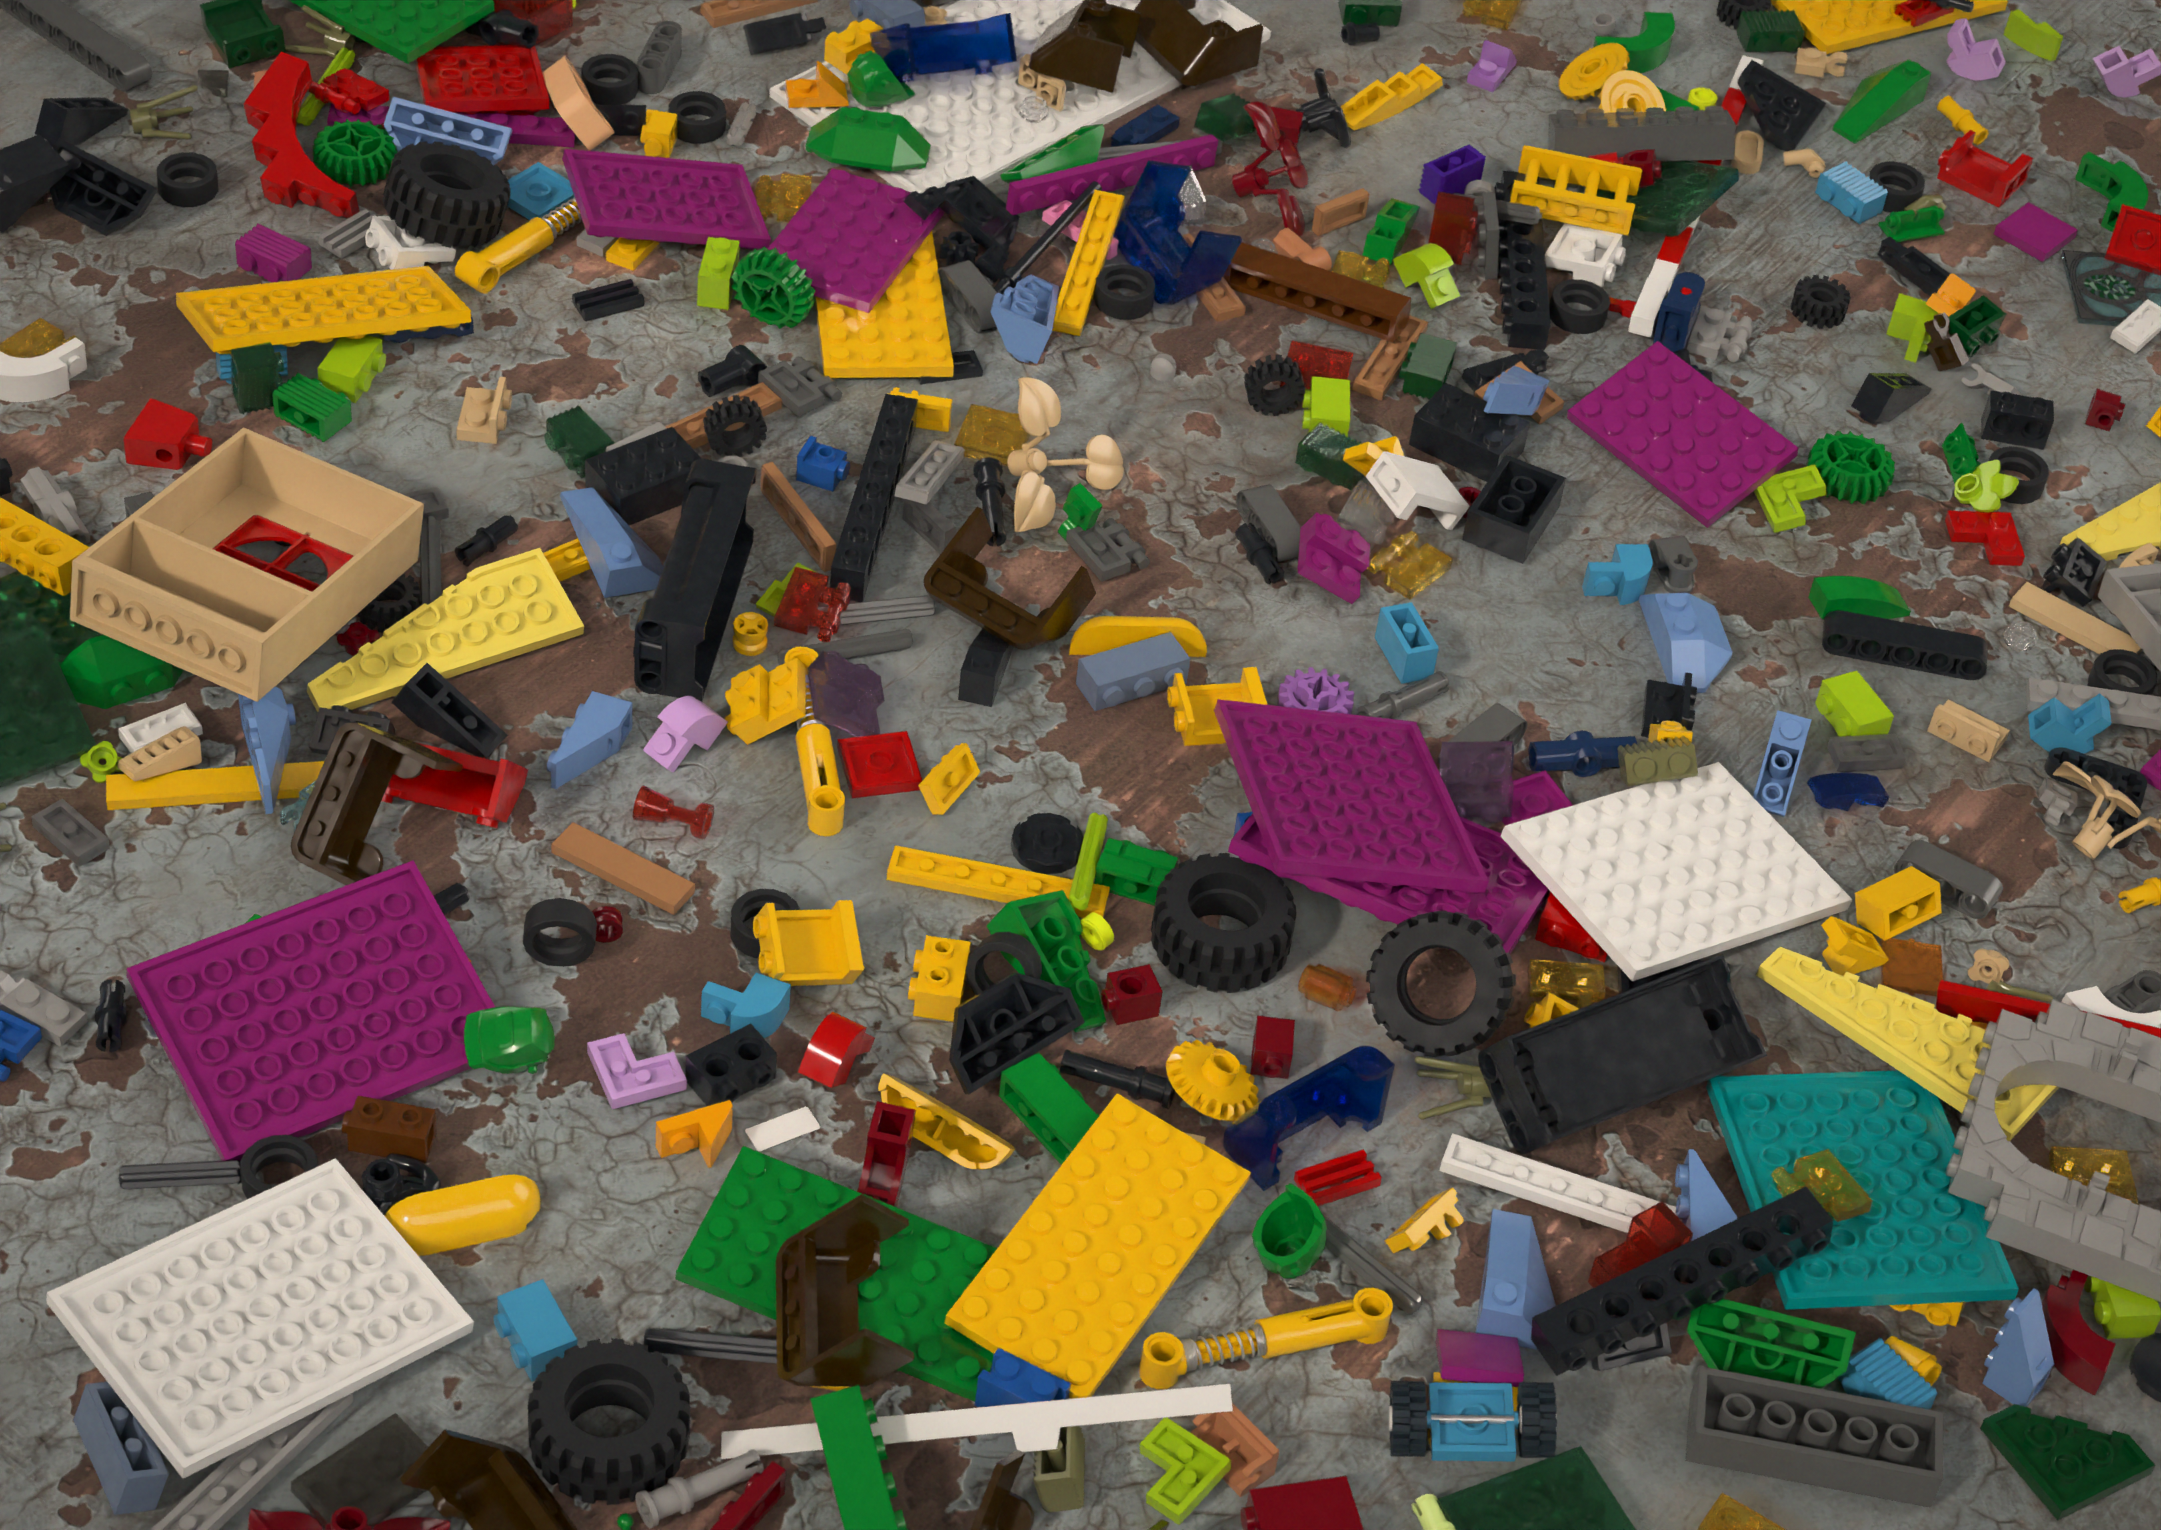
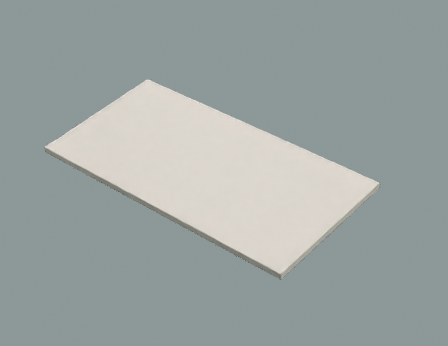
M957 0L939 7L947 11V16L944 17L947 25L940 32H926L927 36L896 46L907 53L909 57L908 65L895 71V73L915 92L916 96L885 106L865 107L858 103L851 93L847 75L827 61L822 63L845 83L849 101L846 108L855 107L867 111L889 112L894 115H901L931 145L926 168L914 167L909 170L893 172L870 169L894 187L902 188L908 192L917 191L918 193H922L927 188L933 186L937 188L945 187L948 182L975 176L986 186L1000 179V174L1008 171L1061 140L1078 128L1088 125H1105L1182 85V83L1178 82L1135 41L1131 58L1124 56L1121 58L1113 93L1063 80L1066 83L1062 111L1055 110L1036 101L1035 91L1018 84L1020 58L1026 54L1031 55L1047 26L1084 0ZM1106 0V3L1134 10L1141 0ZM1196 0L1195 8L1188 10L1203 25L1221 20L1230 25L1234 30L1239 31L1260 24L1225 0ZM1263 26L1261 44L1270 40L1271 30ZM816 66L788 80L800 78L816 79ZM786 81L770 88V97L811 127L841 108H788L785 91Z

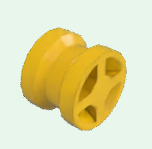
M745 612L738 615L733 622L734 649L746 656H756L763 653L768 643L766 635L768 631L767 619L755 612Z

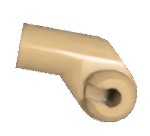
M1812 149L1783 152L1785 166L1801 164L1813 178H1819L1820 174L1825 170L1824 160Z

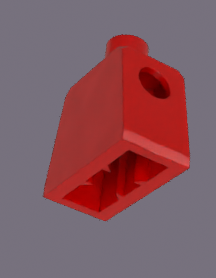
M152 398L149 399L123 437L126 463L140 466L179 470L184 466L191 454L206 457L210 454L212 448V439L199 435L198 418L195 414Z

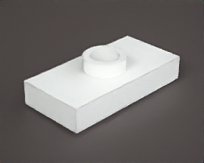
M2147 299L2112 331L2110 338L2136 354L2161 331V307Z
M186 703L118 728L119 738L130 753L183 726H186L197 736L203 734L201 723Z

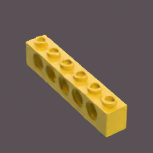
M0 497V562L10 565L21 574L31 577L45 588H50L62 596L71 592L72 561L89 547Z

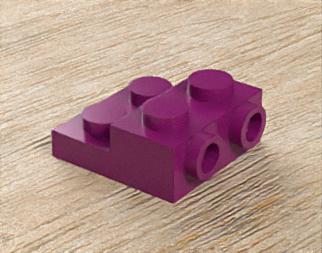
M1316 512L1300 528L1297 573L1353 604L1360 597L1361 573L1369 567L1370 543L1362 538L1359 532L1346 530L1339 526L1332 516Z

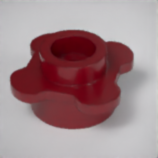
M354 622L349 625L345 633L337 636V643L345 646V651L348 654L355 656L360 647L368 642L372 644L380 638V634L376 630H369L360 622Z

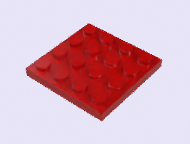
M515 45L435 47L415 60L424 105L449 112H463L465 114H477L480 111L508 113L510 110H524L534 113L542 109H549V95L535 45L529 49Z

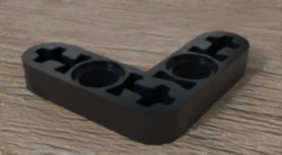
M2058 747L2050 751L2044 765V770L2051 778L2088 790L2068 779L2053 776L2055 770L2063 762H2070L2087 774L2088 772H2096L2102 775L2103 779L2110 783L2114 790L2125 794L2141 810L2147 788V780L2140 772L2068 748ZM2127 785L2132 787L2131 793L2125 792ZM2111 800L2107 803L2106 809L2109 807ZM2115 808L2106 822L2114 830L2115 824L2122 825L2121 833L2137 824L2138 818ZM2113 831L2111 836L2114 837L2118 835L2119 832ZM2133 834L2117 842L2113 848L2121 849L2127 847Z

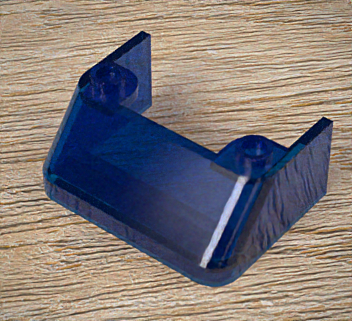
M1011 13L979 21L911 28L910 23L870 33L871 45L875 53L882 57L888 69L900 83L914 81V76L964 70L975 69V75L993 73L992 67L1017 61Z
M1149 160L1120 215L1114 238L1119 240L1118 249L1128 263L1144 269L1155 280L1154 300L1158 304L1174 305L1217 284L1225 275L1231 260L1242 242V238L1237 235L1200 230L1190 247L1178 231L1186 215L1184 204L1178 194L1191 169L1189 166Z

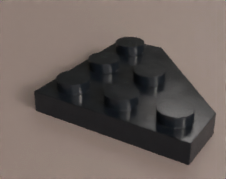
M1754 60L1750 61L1737 81L1765 139L1780 150H1795L1827 104Z

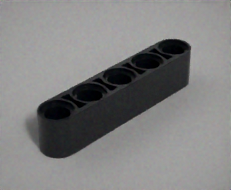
M1841 610L1829 612L1824 617L1822 646L1830 654L1964 680L1980 679L1987 672L1988 645L1981 637Z

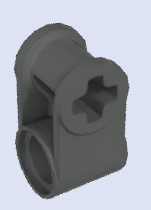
M1682 535L1650 540L1649 549L1653 560L1652 567L1656 570L1667 592L1691 593L1694 587L1692 575L1698 567V559L1693 554L1687 538Z
M2152 970L2140 971L2120 985L2110 988L2103 995L2115 1006L2132 1013L2142 1014L2158 1011L2161 1005V974Z

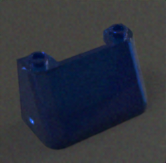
M1371 1046L1354 1048L1267 1096L1232 1121L1225 1129L1223 1147L1238 1165L1251 1172L1250 1177L1265 1191L1279 1183L1280 1171L1277 1168V1163L1281 1162L1283 1151L1278 1147V1143L1326 1116H1329L1340 1128L1345 1126L1347 1121L1363 1123L1362 1128L1366 1132L1381 1125L1395 1064L1377 1048Z

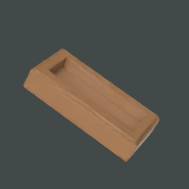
M1362 188L1315 206L1312 231L1317 236L1366 218L1370 194Z

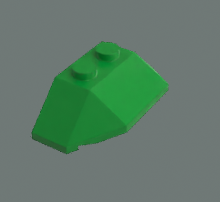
M841 107L810 128L805 150L810 153L814 152L818 157L830 163L893 172L909 170L914 167L926 168L931 145L901 115H894L889 112L867 111L855 107Z
M1103 124L1078 128L1061 140L1008 171L1000 174L1001 179L1009 184L1097 162L1105 130Z
M106 635L86 640L69 653L63 662H58L51 667L63 688L65 700L102 709H108L172 688L184 671L179 667Z
M1723 1298L1714 1304L1706 1303L1692 1310L1687 1327L1689 1336L1709 1368L1822 1389L1847 1373L1856 1336L1854 1331Z

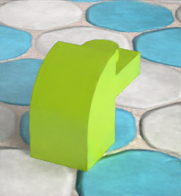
M1429 243L1393 259L1405 288L1419 282L1430 309L1460 297L1448 267L1454 265V262L1449 254L1439 245Z
M1899 293L1886 335L1909 341L1904 360L1916 363L1919 352L1926 353L1928 348L1926 344L1932 340L1925 329L1924 323L1933 320V316L1939 313L1925 304L1926 301Z

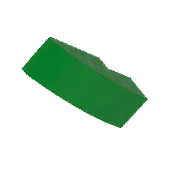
M1391 198L1377 214L1375 226L1367 234L1362 257L1391 265L1393 259L1401 251L1414 225L1420 206Z
M1855 576L1815 577L1808 596L1822 620L1826 614L1835 610L1885 619L1907 617L1911 612L1896 588L1869 578Z

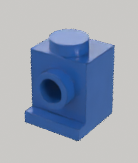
M810 435L797 455L796 480L833 492L840 480L845 481L848 476L850 462L847 461V452L817 443V437Z

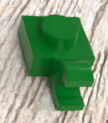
M1081 483L1070 489L1062 508L1067 513L1068 518L1059 527L1058 534L1065 541L1068 530L1080 526L1084 531H1087L1093 527L1103 507Z

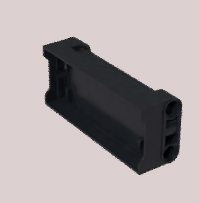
M706 458L697 459L691 464L684 485L681 517L653 598L643 603L635 626L633 657L635 658L634 681L641 691L648 694H659L677 698L692 696L701 702L703 701L754 542V529L746 522V506L751 485L756 482V468L717 462Z
M1724 955L1716 956L1518 1032L1480 1051L1478 1063L1510 1141L1517 1152L1520 1154L1529 1153L1702 1082L1740 1069L1767 1056L1760 1038L1751 1031L1730 984L1731 971Z

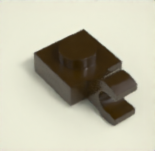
M1944 312L1934 315V319L1926 321L1924 326L1932 339L1926 345L1938 371L1963 366L1969 359L1957 333L1949 334L1950 321L1947 314Z

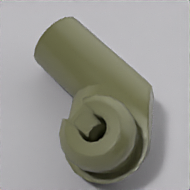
M1940 194L1925 195L1905 207L1904 211L1913 210L1916 216L1918 209L1934 205L1945 211L1946 204L1942 201L1944 198Z

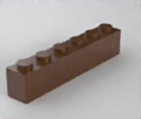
M1243 242L1225 261L1224 279L1233 290L1393 343L1409 324L1411 297Z

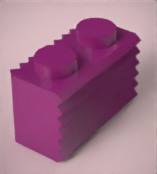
M258 223L256 227L253 226L252 230H249L248 233H245L243 237L241 236L235 242L237 265L246 271H253L254 274H258L260 277L263 276L264 279L271 283L298 280L312 269L310 247Z

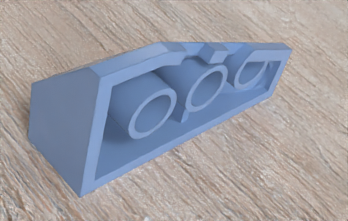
M1031 274L1018 281L1015 288L1010 286L1006 288L1003 295L997 293L993 298L990 312L1007 352L1012 353L1013 357L1021 362L1029 363L1031 361L1037 364L1052 333L1059 286Z
M593 487L561 492L560 498L604 598L655 590L663 570L659 557Z
M276 686L258 702L238 694L241 726L266 814L274 812L283 767L286 763L291 742L290 725H296L293 704H286L282 690Z
M1492 1209L1475 1333L1516 1337L1520 1347L1538 1350L1531 1341L1532 1317L1555 1307L1556 1304L1532 1217Z

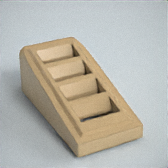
M186 726L180 727L117 761L118 768L133 781H139L199 765L202 763L200 739Z

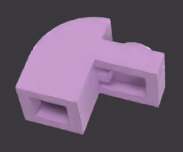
M1967 18L1954 22L1947 36L1949 47L1953 49L1946 60L1951 70L1959 76L1974 81L1998 77L2006 62L1997 38L1975 42Z
M2117 46L2093 58L2097 72L2106 87L2113 95L2118 97H2131L2140 94L2138 85L2161 75V63L2152 48L2127 59L2121 47Z
M692 696L678 698L665 707L657 718L663 722L646 744L643 751L674 773L694 744L708 751L728 721Z

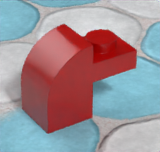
M832 1012L824 1018L814 1032L798 1073L830 1088L843 1085L847 1081L856 1055L870 1052L875 1037L865 1033L867 1027Z

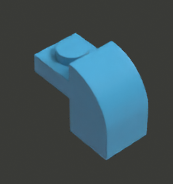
M1616 544L1611 562H1588L1582 585L1584 596H1617L1619 605H1627L1638 601L1640 595H1644L1653 565L1649 545Z
M2100 693L2074 711L2054 697L2028 714L2030 739L2048 752L2054 748L2063 747L2083 754L2094 749L2093 736L2103 732L2112 724L2109 700Z
M756 972L744 993L708 981L702 990L701 1017L710 1019L714 1023L729 1026L730 1033L752 1024L762 1037L766 1038L779 1028L790 1009L791 984Z

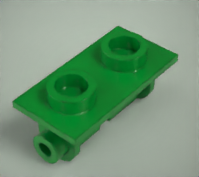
M1936 205L1918 209L1916 216L1913 210L1891 212L1889 216H1886L1885 221L1878 223L1885 235L1892 237L1897 242L1945 234V231L1939 225V221L1944 218V211Z
M1960 423L1941 444L1954 483L1962 475L1973 473L1977 466L1981 464L1977 461L1979 457L1975 448L1974 438L1966 433L1964 424Z

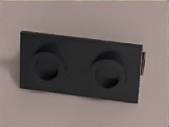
M595 105L613 128L615 133L611 136H641L642 127L646 125V105Z

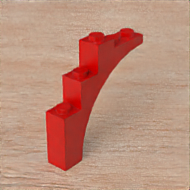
M281 51L243 103L248 124L259 129L252 139L256 160L267 166L260 177L264 198H267L274 204H282L293 208L299 199L306 205L317 206L329 211L334 216H342L348 219L360 212L356 192L333 181L320 171L304 153L296 137L297 116L300 106L312 84L309 63Z

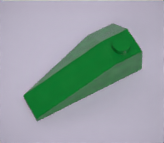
M1909 59L1877 70L1861 81L1834 124L1833 131L1854 144L1858 143L1924 101L1932 72Z
M1060 890L1008 902L986 925L990 934L1011 932L1023 936L1034 945L1041 958L1042 973L1040 980L1070 988L1085 1023L1075 1028L1074 1032L1103 1026L1106 1023V1018L1097 983L1090 979L1087 967L1091 962L1089 952L1083 950L1079 936L1083 932L1082 925L1064 891ZM1000 951L1018 973L1025 975L1019 960L1009 953Z

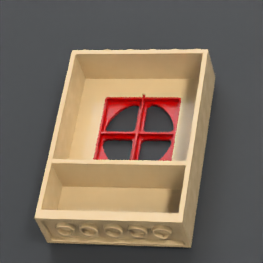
M242 428L72 561L70 620L258 702L418 561L424 503L251 430ZM257 541H283L292 545L271 563L235 549V547ZM307 552L313 553L325 564L327 579L319 585L284 569L302 554Z

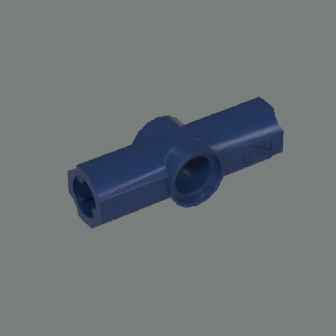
M1576 731L1566 737L1565 740L1530 742L1528 748L1529 766L1531 771L1535 772L1544 770H1572L1578 777H1589L1599 772L1601 768L1619 767L1617 750L1619 745L1625 747L1626 744L1632 746L1633 743L1637 744L1635 736L1594 738L1592 733L1588 731Z

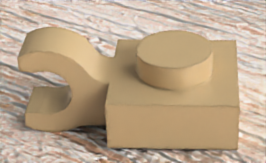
M1798 48L1795 74L1823 77L1824 73H1829L1834 76H1844L1845 66H1838L1836 63H1846L1847 54L1835 52L1831 56L1826 57L1827 52L1814 48Z

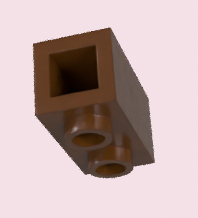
M357 1096L352 1111L347 1110L344 1114L342 1133L347 1134L348 1151L380 1157H387L390 1153L410 1156L426 1164L436 1137L435 1109Z

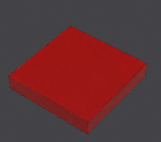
M2122 204L2104 259L2161 276V215Z
M907 731L838 739L837 749L852 799L920 790L918 785L923 780Z

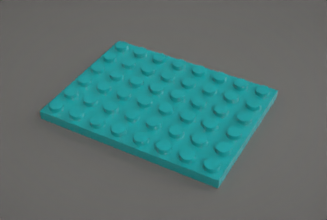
M1898 1070L1718 1076L1708 1080L1706 1089L1750 1212L1807 1186L1834 1221L1830 1244L1824 1250L1813 1255L1809 1253L1795 1260L1792 1265L1782 1271H1772L1785 1310L2016 1299L2019 1288L1999 1241L1986 1237L1989 1221L1983 1219L1985 1207L1948 1193L1952 1177L1946 1175V1170L1952 1154H1958L1959 1150L1953 1148L1955 1136L1937 1096Z

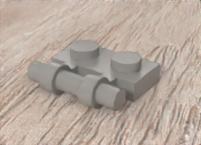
M1702 306L1689 338L1687 349L1690 353L1716 360L1718 353L1725 354L1729 361L1737 362L1739 357L1744 355L1747 348L1746 341L1751 337L1753 331L1752 319L1748 316H1743L1737 323L1730 322L1732 314Z

